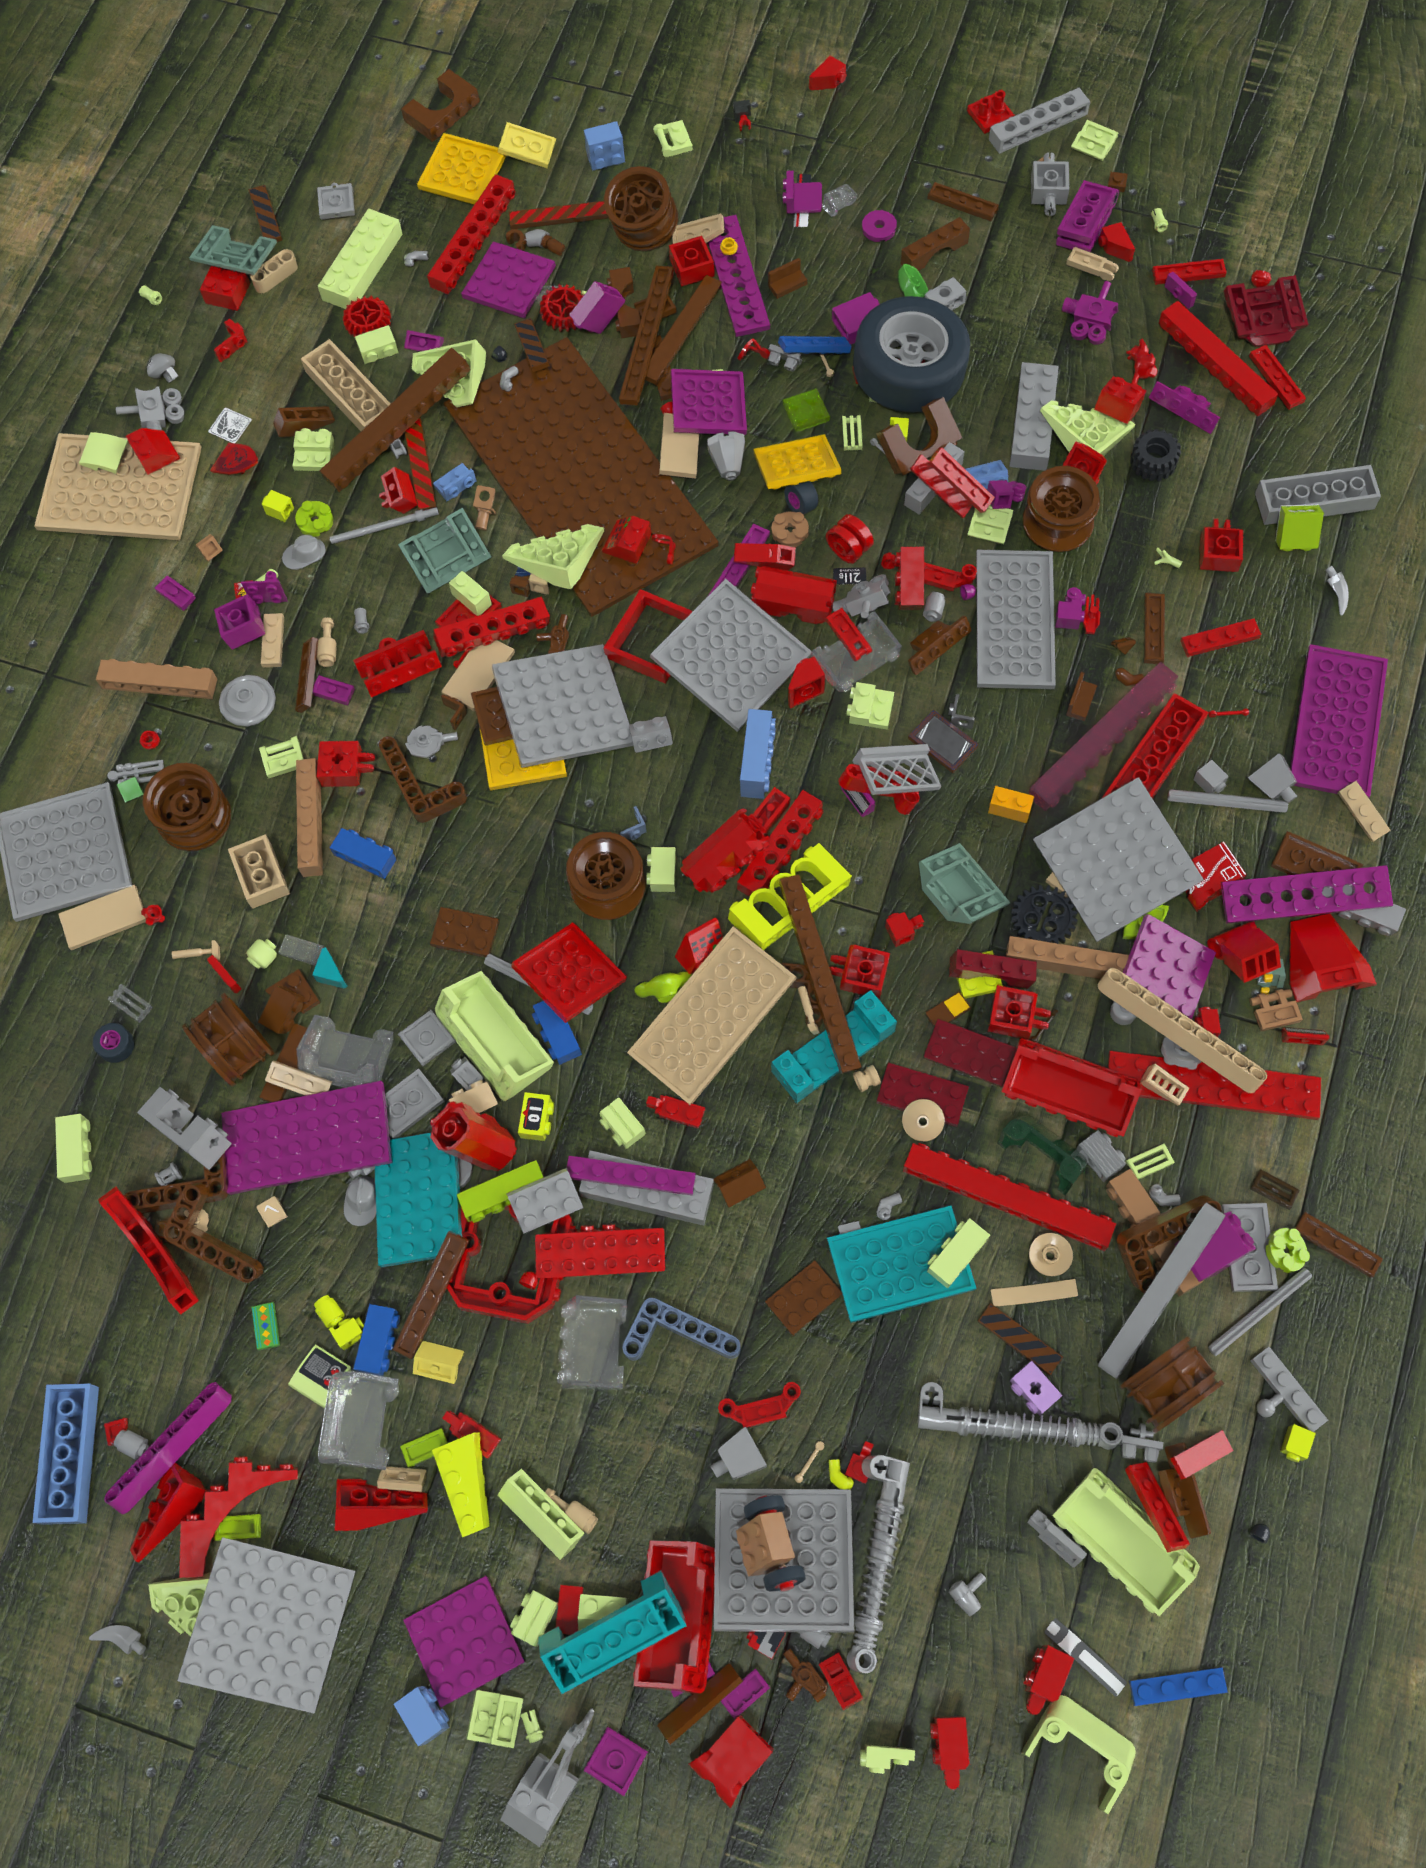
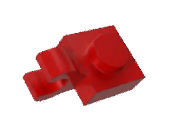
M865 1441L860 1456L853 1453L845 1473L846 1476L866 1484L868 1477L862 1471V1463L866 1457L870 1456L874 1444Z

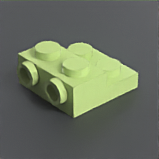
M307 428L295 431L293 445L295 450L294 470L319 471L332 459L334 438L332 432L326 429H320L319 432H311Z
M856 682V687H852L850 699H853V703L848 704L846 715L850 716L849 723L888 730L894 692L875 689L876 685Z
M865 1744V1750H860V1765L869 1767V1771L872 1773H884L885 1769H890L891 1759H893L894 1764L909 1765V1760L915 1761V1750L912 1748Z

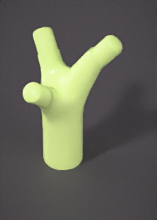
M1156 549L1162 558L1155 561V565L1167 563L1180 568L1182 561L1170 556L1165 550Z

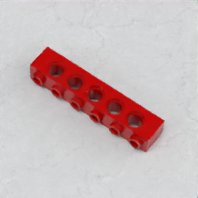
M538 597L436 628L433 631V638L441 657H451L460 651H471L477 646H487L499 639L507 640L512 635H523L535 628L542 629L549 624L550 615L543 598ZM524 616H531L532 619H525ZM507 621H512V622H514L515 624H513V625H508L506 622H507ZM493 626L496 630H489L488 627ZM477 632L479 635L472 636L470 633ZM457 637V638H459V639H461V640L458 641V642H455V641L452 640V638Z
M804 790L801 791L769 836V847L763 852L756 854V858L749 864L737 881V890L750 897L758 889H769L768 886L773 877L780 874L779 870L782 866H786L789 863L791 853L794 850L797 851L801 846L803 836L811 832L815 819L819 820L824 812L822 810L823 801ZM806 814L808 815V817L801 818L799 817V815ZM795 829L797 832L789 833L788 830ZM780 844H784L787 847L784 849H780L777 846ZM770 859L776 861L774 864L766 863ZM757 875H763L765 878L762 880H758L755 877Z

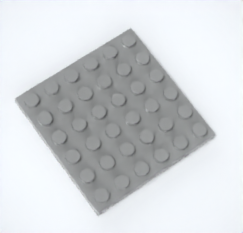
M725 579L651 653L650 658L738 732L747 723L748 710H759L791 677L796 665L801 660L811 656L812 651Z
M603 644L492 664L494 678L522 768L633 746L629 730L630 725L608 657L604 653Z
M1139 777L1033 839L1096 943L1204 880Z
M109 782L0 813V852L12 916L16 922L132 887L113 793Z
M716 1489L714 1631L854 1633L851 1490ZM761 1496H782L785 1503V1510L782 1514L795 1558L785 1565L786 1567L802 1566L805 1572L806 1579L787 1591H767L763 1581L764 1576L767 1574L748 1576L743 1563L736 1530L749 1522L745 1517L744 1506Z
M222 1537L177 1681L315 1713L355 1571Z

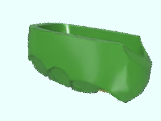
M903 264L898 270V282L901 291L905 297H924L928 292V287L921 274L915 267Z

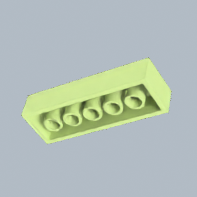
M368 208L318 285L323 301L346 309V305H351V300L357 301V297L359 299L363 297L403 234L399 219Z

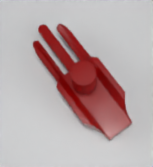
M1094 594L1091 595L1090 610L1089 597L1086 598L1083 622L1086 634H1095L1100 624L1099 598H1096L1095 607Z

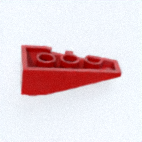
M337 1479L335 1531H358L423 1514L428 1510L427 1493L380 1489L378 1486L367 1484V1480Z

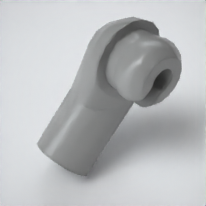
M512 366L502 373L500 380L502 390L510 391L512 389L510 378L518 374L517 367Z
M899 1193L880 1200L877 1208L878 1218L882 1220L890 1218L892 1206L902 1203Z

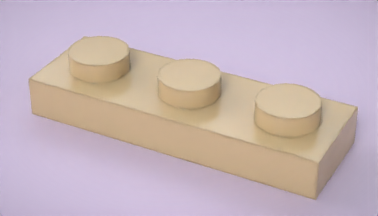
M283 613L264 614L263 626L266 634L262 636L261 665L263 668L281 667L284 615Z
M1357 781L1338 792L1371 842L1391 831Z
M274 1060L265 1079L266 1082L306 1096L327 1092L332 1084L330 1080Z

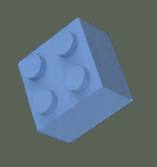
M617 121L584 130L586 153L592 171L625 162L623 137Z
M426 1686L415 1688L394 1703L417 1746L428 1744L450 1728L447 1724L450 1721L449 1717L443 1709L439 1710L435 1703L437 1701L435 1693L431 1688L427 1689Z

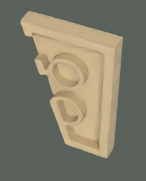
M717 214L677 225L673 233V244L701 235L705 243L724 233V217L722 214Z

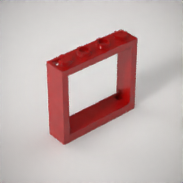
M640 589L603 648L604 653L609 660L666 684L671 675L662 667L622 651L620 648L647 605L681 620H685L693 611Z

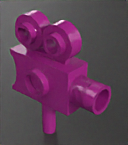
M1104 281L1098 298L1084 294L1081 295L1080 300L1065 298L1062 312L1074 315V323L1071 325L1070 330L1071 336L1075 340H1083L1088 336L1090 343L1098 345L1105 341L1106 330L1111 331V318L1115 313H1118V303L1105 300L1111 286L1109 281Z

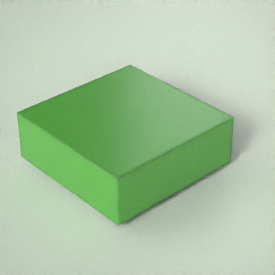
M136 777L117 784L125 802L144 794Z

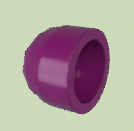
M971 584L962 585L960 587L962 599H972L976 594V588Z

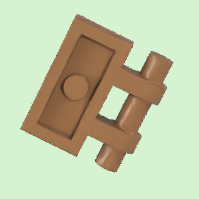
M1278 989L1274 993L1266 995L1261 993L1257 994V997L1250 998L1251 1006H1261V1009H1257L1254 1012L1260 1031L1299 1023L1303 1020L1296 1000L1287 1002L1286 998L1292 997L1291 989ZM1277 1001L1279 1004L1270 1006L1268 1002Z

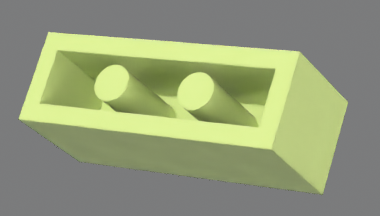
M81 1114L55 1117L57 1178L64 1183L90 1179L89 1172L92 1171V1164L89 1160V1152L91 1151V1143L88 1140V1132H90L89 1120Z
M970 1218L966 1223L962 1221L955 1229L957 1234L953 1239L949 1237L943 1243L941 1248L944 1250L939 1256L934 1254L927 1263L930 1266L927 1272L947 1289L990 1237V1234Z

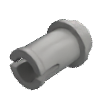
M357 608L354 610L356 621L354 628L358 633H366L369 629L366 610L364 608Z

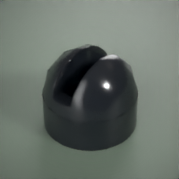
M498 346L493 351L491 357L497 362H503L507 358V352L504 348Z
M1256 1524L1252 1528L1250 1536L1266 1544L1270 1537V1529L1265 1524Z

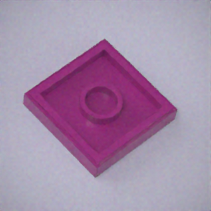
M608 1726L584 1771L622 1796H625L648 1751Z

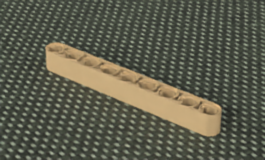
M1110 968L1098 982V989L1104 995L1244 1091L1254 1093L1267 1079V1073L1263 1068L1118 969Z

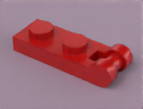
M843 608L826 617V622L855 662L860 660L862 655H868L872 652L871 646ZM859 643L861 648L856 649L855 645Z

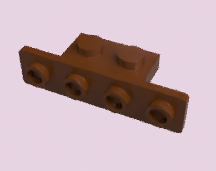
M962 616L951 626L937 621L910 642L912 649L918 651L908 660L913 674L918 675L971 632L966 616Z
M1182 1442L1165 1447L1170 1469L1158 1473L1160 1485L1176 1517L1184 1516L1189 1536L1192 1539L1209 1535L1211 1530L1195 1475L1192 1474L1181 1480L1170 1460L1173 1456L1187 1449L1186 1444Z

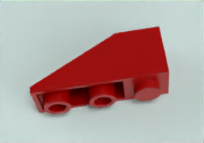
M735 543L733 562L788 571L795 565L796 548L780 544Z

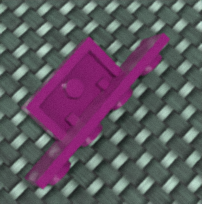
M1157 381L1149 396V399L1212 434L1220 419L1219 416L1208 410L1211 403L1204 396L1194 394L1186 386H1178L1172 390Z

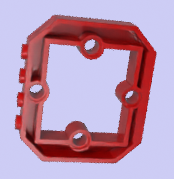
M511 1204L506 1206L504 1210H508L512 1218L519 1223ZM461 1207L462 1237L474 1240V1245L469 1249L465 1248L447 1287L460 1310L529 1324L552 1309L555 1301L559 1302L561 1296L559 1284L560 1280L563 1281L565 1277L540 1278L535 1300L513 1296L510 1288L503 1282L492 1284L489 1290L463 1285L470 1257L480 1252L481 1242L476 1236L479 1221L475 1223L473 1221L468 1222ZM569 1214L553 1221L551 1233L575 1232L576 1226H573L574 1223ZM499 1290L506 1291L505 1297L502 1299L495 1298L496 1292Z

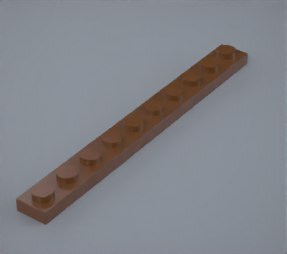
M671 266L655 267L620 393V404L638 405L674 274V269Z
M800 875L781 878L778 882L839 1072L843 1074L861 1068V1064Z

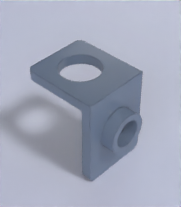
M636 806L633 809L639 824L620 832V835L628 840H635L641 834L646 833L645 822Z

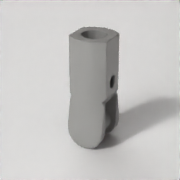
M399 438L390 445L396 459L402 454L407 455Z

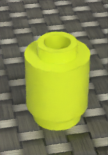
M329 1295L323 1296L314 1304L315 1312L327 1328H336L343 1321L344 1312Z

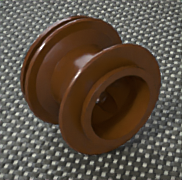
M1056 466L1039 474L1028 491V505L1023 513L1025 532L1036 545L1050 551H1069L1083 545L1092 534L1094 518L1100 507L1099 490L1092 477L1086 472L1071 466Z
M612 832L593 833L580 840L570 852L566 864V876L571 896L581 911L593 918L612 920L627 915L639 905L645 892L646 881L642 858L639 851L628 839ZM620 877L622 880L620 882H616L615 879ZM592 879L597 880L596 883L591 884ZM605 885L610 886L609 889H602Z

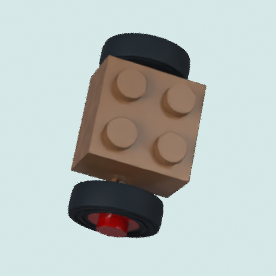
M780 1495L761 1496L745 1505L744 1513L749 1522L736 1530L737 1541L740 1545L743 1563L748 1576L767 1574L764 1576L763 1581L766 1590L770 1592L790 1590L806 1579L802 1566L786 1567L785 1565L794 1559L795 1555L782 1514L785 1510V1503Z

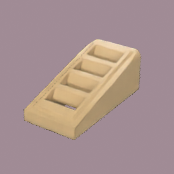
M1157 1064L1149 1066L1140 1080L1143 1086L1177 1106L1180 1105L1189 1090V1087ZM1163 1079L1164 1081L1161 1086L1158 1085L1159 1081ZM1169 1083L1172 1084L1168 1091L1165 1090ZM1177 1087L1179 1088V1091L1177 1092L1176 1096H1174L1172 1094Z

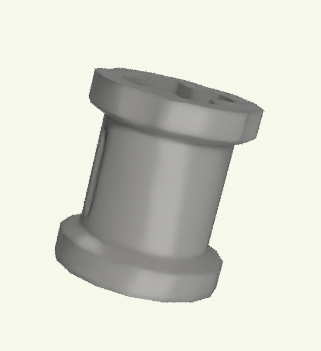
M174 1162L170 1163V1166L163 1171L154 1173L160 1186H166L176 1179L183 1178Z

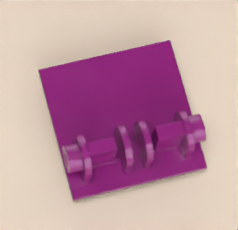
M273 571L266 573L265 581L241 582L245 593L256 604L263 602H288L279 579Z

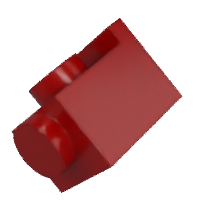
M1211 1007L1199 1008L1194 1022L1218 1038L1221 1033L1218 1009H1211Z

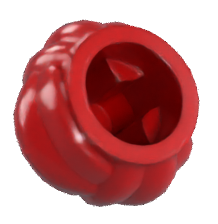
M1256 270L1251 276V282L1256 288L1265 287L1271 281V275L1266 271Z

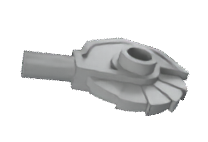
M421 725L411 731L407 737L408 743H405L412 756L428 758L437 753L441 745H444V742L458 740L457 732L442 734V732H438V730L431 728V726L422 727Z

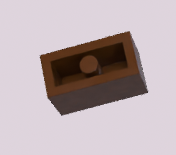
M275 986L258 1023L278 1034H287L294 1025L293 1020L296 1014L302 1009L304 997L285 986Z

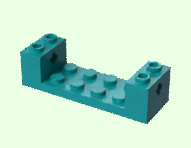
M871 990L854 1002V1010L845 1016L858 1058L893 1034L896 1029L897 1021ZM826 1030L795 1053L791 1054L787 1050L771 1062V1072L796 1103L839 1073Z
M662 1571L641 1581L644 1594L642 1597L565 1638L558 1626L538 1637L540 1657L561 1694L686 1627L682 1607Z

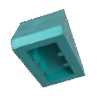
M326 947L323 948L315 966L313 977L317 982L343 989L346 988L347 985Z

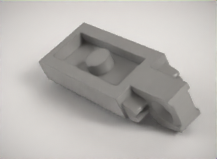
M1039 1510L1034 1512L1027 1521L1028 1524L1039 1532L1040 1535L1038 1537L1072 1567L1075 1568L1087 1555L1078 1543L1073 1542L1067 1537L1060 1527L1050 1522L1047 1516Z

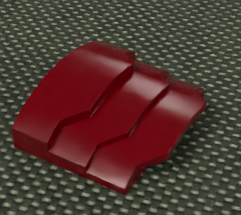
M1296 275L1280 277L1271 286L1245 289L1244 283L1228 285L1223 291L1238 337L1245 338L1254 347L1289 342L1297 330L1309 325Z

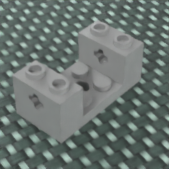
M159 1087L137 1113L210 1170L232 1144L226 1139L228 1134L217 1127L209 1118L203 1120L198 1115L182 1132L181 1129L194 1115L188 1110L190 1105L181 1098L177 1100L179 1096L171 1089L165 1091Z

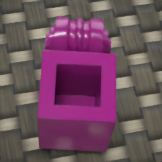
M1007 480L989 481L987 490L995 497L990 504L993 509L1011 508L1012 500L1020 502L1024 499L1026 486L1015 481L1009 483Z
M1078 588L1068 589L1065 602H1058L1055 628L1078 629L1080 622H1084L1085 611L1081 610L1082 606L1085 605L1086 594H1082Z

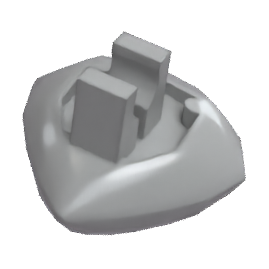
M159 353L153 355L149 359L147 366L148 376L157 379L163 375L168 383H170L178 376L173 369L175 359L167 354Z

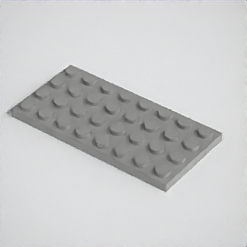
M977 550V687L1055 689L1053 551Z

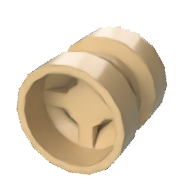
M873 1065L866 1067L863 1072L857 1071L853 1073L856 1085L861 1092L868 1090L869 1086L881 1084L879 1075Z

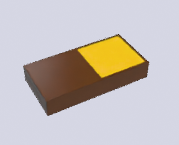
M957 992L927 1011L925 1016L935 1028L938 1019L950 1023L971 1010V1007L962 994Z

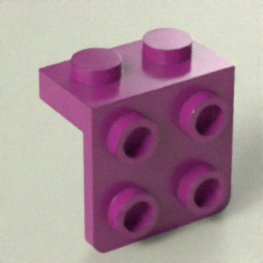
M787 171V176L783 179V190H786V192H783V204L786 203L787 213L821 212L822 184L820 182L794 183V171Z

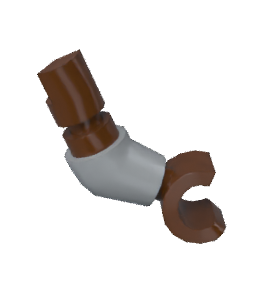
M512 229L506 233L507 243L513 244L518 242L515 243L516 248L522 251L525 250L526 245L528 247L538 246L540 248H548L552 253L561 256L565 249L564 244L553 239L547 231L541 229L527 232L525 236L518 229Z

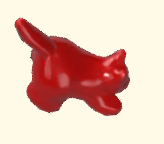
M1140 339L1139 346L1135 345L1131 350L1126 351L1129 354L1127 359L1135 361V374L1131 384H1137L1139 378L1144 380L1154 378L1158 372L1155 366L1156 360L1152 353L1149 354L1145 341Z

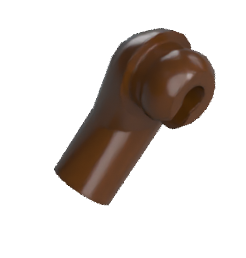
M1118 668L1115 671L1116 678L1125 686L1144 683L1142 673L1132 675L1124 668Z

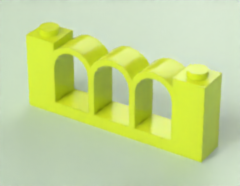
M820 843L806 849L803 854L804 858H800L792 864L790 874L780 873L774 876L769 889H758L750 895L749 902L744 898L740 902L736 901L729 908L728 920L762 950H765L793 928L785 901L774 890L780 886L778 881L781 878L794 876L799 871H807L824 886L814 895L802 883L811 913L815 912L849 886L852 876ZM762 901L769 903L783 919L774 926H771L753 906L755 903Z

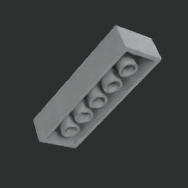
M1022 362L1009 467L1043 471L1047 469L1052 427L1040 409L1051 400L1055 401L1059 366Z
M1371 465L1260 480L1255 492L1264 525L1278 523L1280 505L1319 504L1324 512L1323 516L1375 509L1381 498Z
M590 1151L588 1155L589 1159L668 1169L595 1151ZM696 1175L693 1196L581 1181L579 1193L584 1198L704 1226L714 1189V1179Z

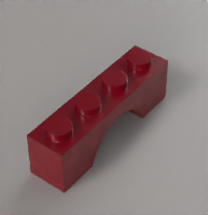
M957 949L950 957L949 977L968 980L976 977H993L1006 981L1008 986L1028 989L1036 982L1037 962Z

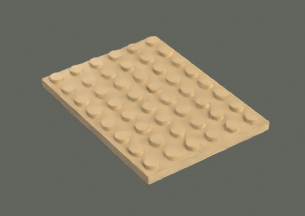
M58 434L35 522L37 530L167 540L181 539L202 448L200 443L170 441L180 459L147 475L127 440L126 448L115 474L98 468L96 471L79 465L89 435Z

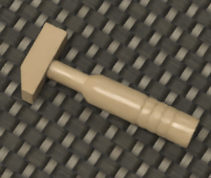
M212 940V948L210 949L196 948L172 951V958L197 957L212 953L217 960H220V946L215 940Z
M801 986L798 988L805 1015L809 1020L807 1025L810 1032L815 1035L820 1033L813 1019V1010L806 986Z

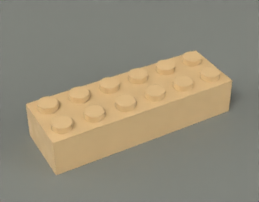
M330 339L301 358L305 372L360 431L391 404Z

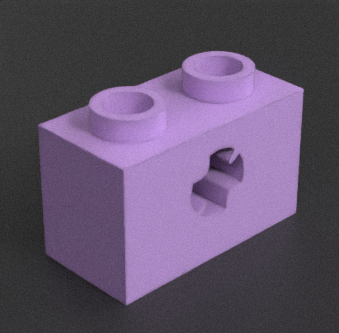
M1032 1361L1010 1380L1012 1390L1019 1397L1022 1395L1027 1401L1026 1406L1034 1414L1038 1413L1039 1416L1062 1397L1061 1393ZM1030 1385H1032V1387L1036 1385L1039 1388L1037 1390V1393L1039 1395H1036V1392L1034 1394L1030 1392Z

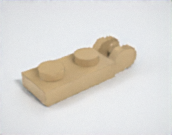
M1077 247L1073 248L1066 263L1069 266L1100 276L1103 280L1107 281L1113 280L1114 273L1119 269L1117 264L1107 260V258Z

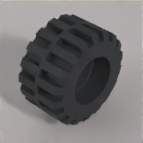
M1154 429L1153 432L1148 430L1145 434H1140L1139 438L1135 441L1130 459L1132 469L1136 470L1138 476L1142 475L1143 479L1148 478L1149 481L1154 479L1161 481L1162 478L1167 479L1169 475L1174 473L1181 454L1180 443H1177L1178 439L1172 437L1173 434H1167L1165 430L1158 431V429ZM1148 453H1157L1161 455L1162 458L1152 457Z

